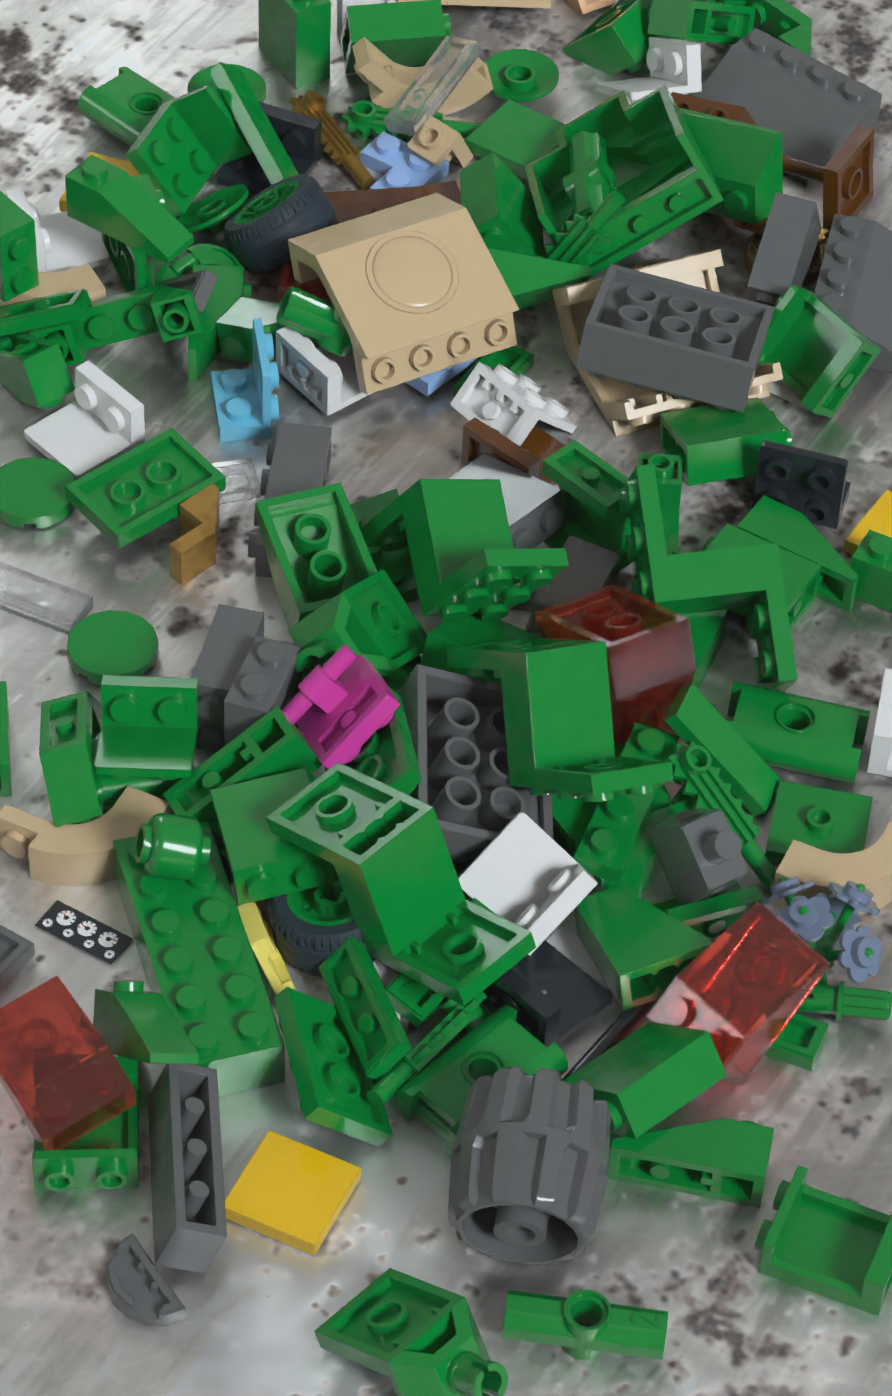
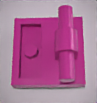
M343 644L322 667L317 665L298 685L300 691L282 711L293 724L297 723L321 764L330 769L338 762L344 765L354 760L359 754L362 745L377 729L383 728L389 723L394 711L401 704L376 667L363 655L357 656L351 648Z

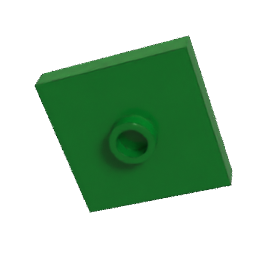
M779 780L766 846V857L770 862L780 864L793 840L832 853H854L864 850L873 797Z

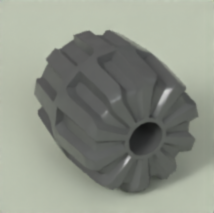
M514 1066L500 1068L494 1073L493 1077L490 1075L480 1076L468 1090L453 1145L448 1201L449 1225L456 1228L457 1238L466 1246L479 1250L489 1257L503 1261L531 1265H548V1263L572 1260L583 1253L586 1245L592 1243L596 1234L608 1178L611 1113L606 1100H593L594 1088L591 1084L584 1080L574 1084L562 1081L559 1071L541 1067L534 1075H527L521 1067Z

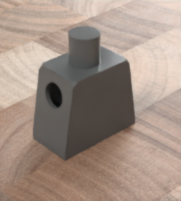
M687 809L645 828L678 906L725 894L748 874L747 865L741 854V840L735 832L731 831L725 814L720 809Z

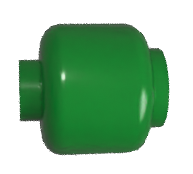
M158 813L153 815L147 824H140L135 842V859L137 863L143 864V868L149 876L185 881L194 877L199 865L206 866L208 864L211 852V839L209 836H203L201 824L196 818Z

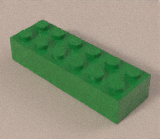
M208 821L200 823L203 836H209L211 839V852L208 864L206 866L199 865L194 877L185 881L149 876L145 872L143 864L137 863L135 859L136 836L113 840L115 880L150 991L162 994L197 1049L199 1063L191 1065L217 1069L219 1097L284 1083L285 1045Z

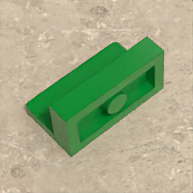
M736 883L725 894L681 906H678L676 899L654 904L653 906L708 937L711 943H716L741 936L747 927H754L756 918L759 914L763 913L764 905L762 906L761 901L764 900V897L757 885L741 889L740 885Z

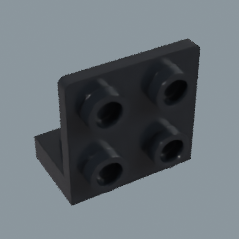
M259 102L298 174L309 176L321 159L322 120ZM253 152L225 164L223 163L215 174L216 183L228 187L243 184L247 186L249 193L254 195L271 186Z
M764 440L759 451L752 508L763 496H766L803 513L812 524L837 529L850 491L851 482L846 481L848 461L843 458Z
M544 940L530 956L526 955L514 967L483 990L487 997L481 1004L491 1013L503 1005L513 1007L517 1010L516 1022L548 1047L553 1042L557 1045L609 1006L612 1001V994Z

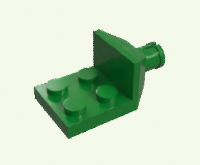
M207 85L163 103L125 155L140 175L148 174L154 188L162 190L166 210L173 217H177L185 213L217 166L251 154L253 151L218 87Z
M384 569L341 592L288 629L296 646L302 647V651L296 658L295 666L297 673L306 668L312 671L317 665L322 667L343 644H346L357 656L361 654L376 667L382 678L422 654L427 638L426 632Z
M392 1268L386 1270L314 1331L322 1349L388 1376L397 1396H491L483 1393V1391L494 1396H503L507 1388V1371L503 1365L491 1361L466 1298Z

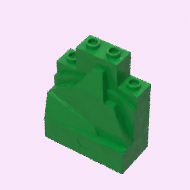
M665 85L633 104L624 90L555 130L559 147L525 167L538 218L554 244L557 245L555 234L557 232L567 233L565 222L573 221L574 218L573 202L568 197L563 185V177L571 173L569 149L572 146V137L581 131L588 133L598 132L606 141L607 163L617 181V189L615 190L624 196L625 202L602 228L605 231L603 236L607 242L600 245L601 252L589 253L590 265L579 264L592 267L591 277L608 268L610 264L617 263L724 200L702 151L697 145L683 114Z

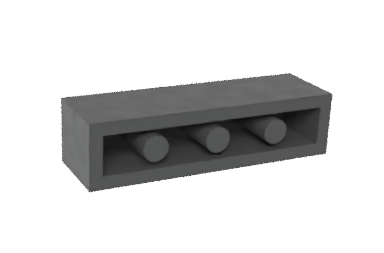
M280 422L276 440L269 439L266 465L271 466L270 470H262L260 495L265 496L264 499L326 486L331 463L332 427ZM255 510L254 526L259 528L258 531H250L248 557L255 558L256 576L272 578Z
M166 1064L148 1096L155 1265L205 1273L227 1237L217 1069L191 1064Z

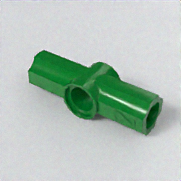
M581 131L572 137V146L569 149L571 173L563 177V185L568 197L573 202V216L577 213L582 217L586 215L590 217L610 192L617 189V181L607 163L606 141L598 132L588 133Z
M291 286L280 303L276 316L277 323L315 338L321 347L341 357L354 355L350 336L333 303Z
M508 1290L502 1338L561 1346L565 1353L579 1360L592 1359L599 1356L602 1352L662 1360L668 1311L610 1304L606 1297L593 1290H579L571 1293L567 1298ZM578 1323H586L592 1326H582Z

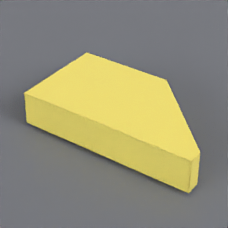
M255 902L238 906L237 908L251 948L276 996L286 987L296 989L285 961L275 944L270 924Z

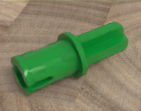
M800 980L794 981V995L814 998L792 997V1012L836 1015L837 1021H841L842 1016L888 1020L891 1015L892 994L889 991L846 987L845 981H840L839 986L800 982Z

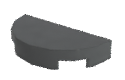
M132 1233L118 1243L114 1249V1256L108 1264L106 1274L107 1290L113 1305L127 1318L145 1325H170L185 1320L186 1308L135 1235Z

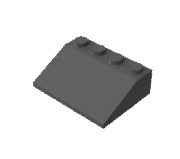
M757 28L730 48L702 85V91L694 95L695 97L745 107L757 126L782 131V155L824 167L859 125L873 128L874 133L877 132L882 99L881 93L866 86L864 83L856 81ZM783 172L785 176L806 187L814 181Z
M834 214L814 293L881 349V352L868 369L892 373V231L873 220L862 219L857 216Z
M610 264L585 322L575 368L586 370L597 377L609 376L624 380L638 388H653L665 391L679 399H694L706 402L720 410L744 412L775 307Z
M417 664L397 693L402 698L422 780L409 796L434 808L452 862H473L519 812L527 814L553 839L552 794L535 796L530 795L529 788L510 786L502 684Z

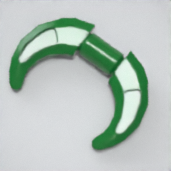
M198 244L187 248L186 251L188 253L169 267L164 264L156 274L155 285H161L164 280L186 275L193 270V265H241L235 255L223 247L211 244Z

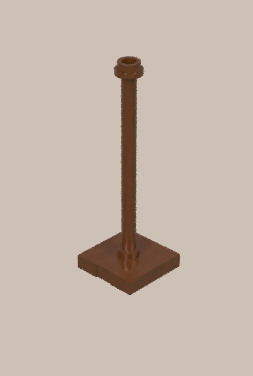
M859 125L825 167L782 155L783 172L823 183V229L831 230L834 214L856 216L873 196L874 129Z

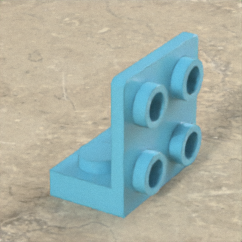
M253 318V368L210 371L211 389L220 442L271 438V420H279L277 394H271L274 388H279L277 362H269V359H274L272 333H264L262 318Z

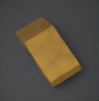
M214 484L179 504L181 537L169 544L170 576L181 585L216 564L219 530V488Z

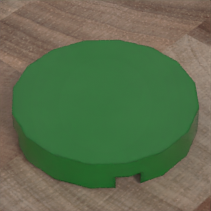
M39 457L17 459L0 467V520L18 528H24V524H35L36 529L46 528L62 521L74 508L66 499L65 486L75 481L74 476L64 465L51 459Z
M107 610L93 613L77 622L68 635L67 658L71 669L78 676L80 672L88 677V682L101 686L103 675L143 676L145 671L150 667L152 670L157 664L159 642L154 627L143 617L127 611Z

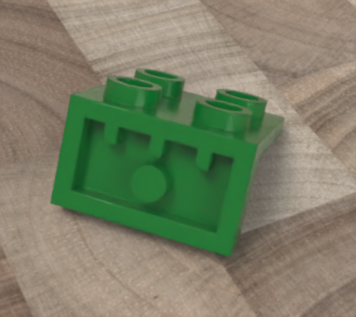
M103 675L101 681L102 726L94 762L95 774L109 775L118 779L130 776L157 777L162 780L190 778L199 727L198 678Z

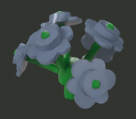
M797 876L791 879L781 877L778 884L770 886L773 896L762 900V906L783 897L785 898L787 906L778 910L776 919L778 924L784 927L783 932L786 938L797 939L800 937V948L768 941L771 934V925L767 923V916L759 914L756 918L754 927H747L742 936L741 954L744 956L745 965L749 966L751 971L756 972L758 970L760 962L765 961L769 951L799 958L800 966L808 970V983L827 984V969L834 966V961H838L842 968H847L848 977L852 982L862 983L868 976L878 974L880 969L878 960L883 954L881 940L876 936H871L870 929L867 926H858L854 930V924L860 918L858 911L878 915L880 909L871 900L874 896L873 893L865 888L863 884L853 881H847L843 886L830 882L828 888L834 894L827 896L824 893H817L810 899H807L805 896L795 897L794 893L814 886L812 881L801 885ZM838 939L840 948L842 950H834V946L836 945Z

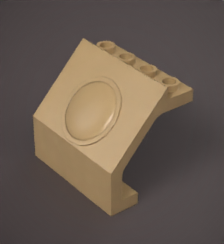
M439 193L424 196L288 239L294 279L300 283H305L320 278L350 336L359 390L366 395L517 345L513 312L520 309L466 207Z
M716 249L633 270L720 292L715 268L724 266L721 250ZM604 277L552 290L566 352L575 367L585 322ZM780 362L758 364L748 399L756 397L762 399L770 396L769 383L783 379ZM576 368L616 437L660 426L659 413L712 405L694 399H679L671 393L653 388H638L627 381L609 376L597 377L586 370Z

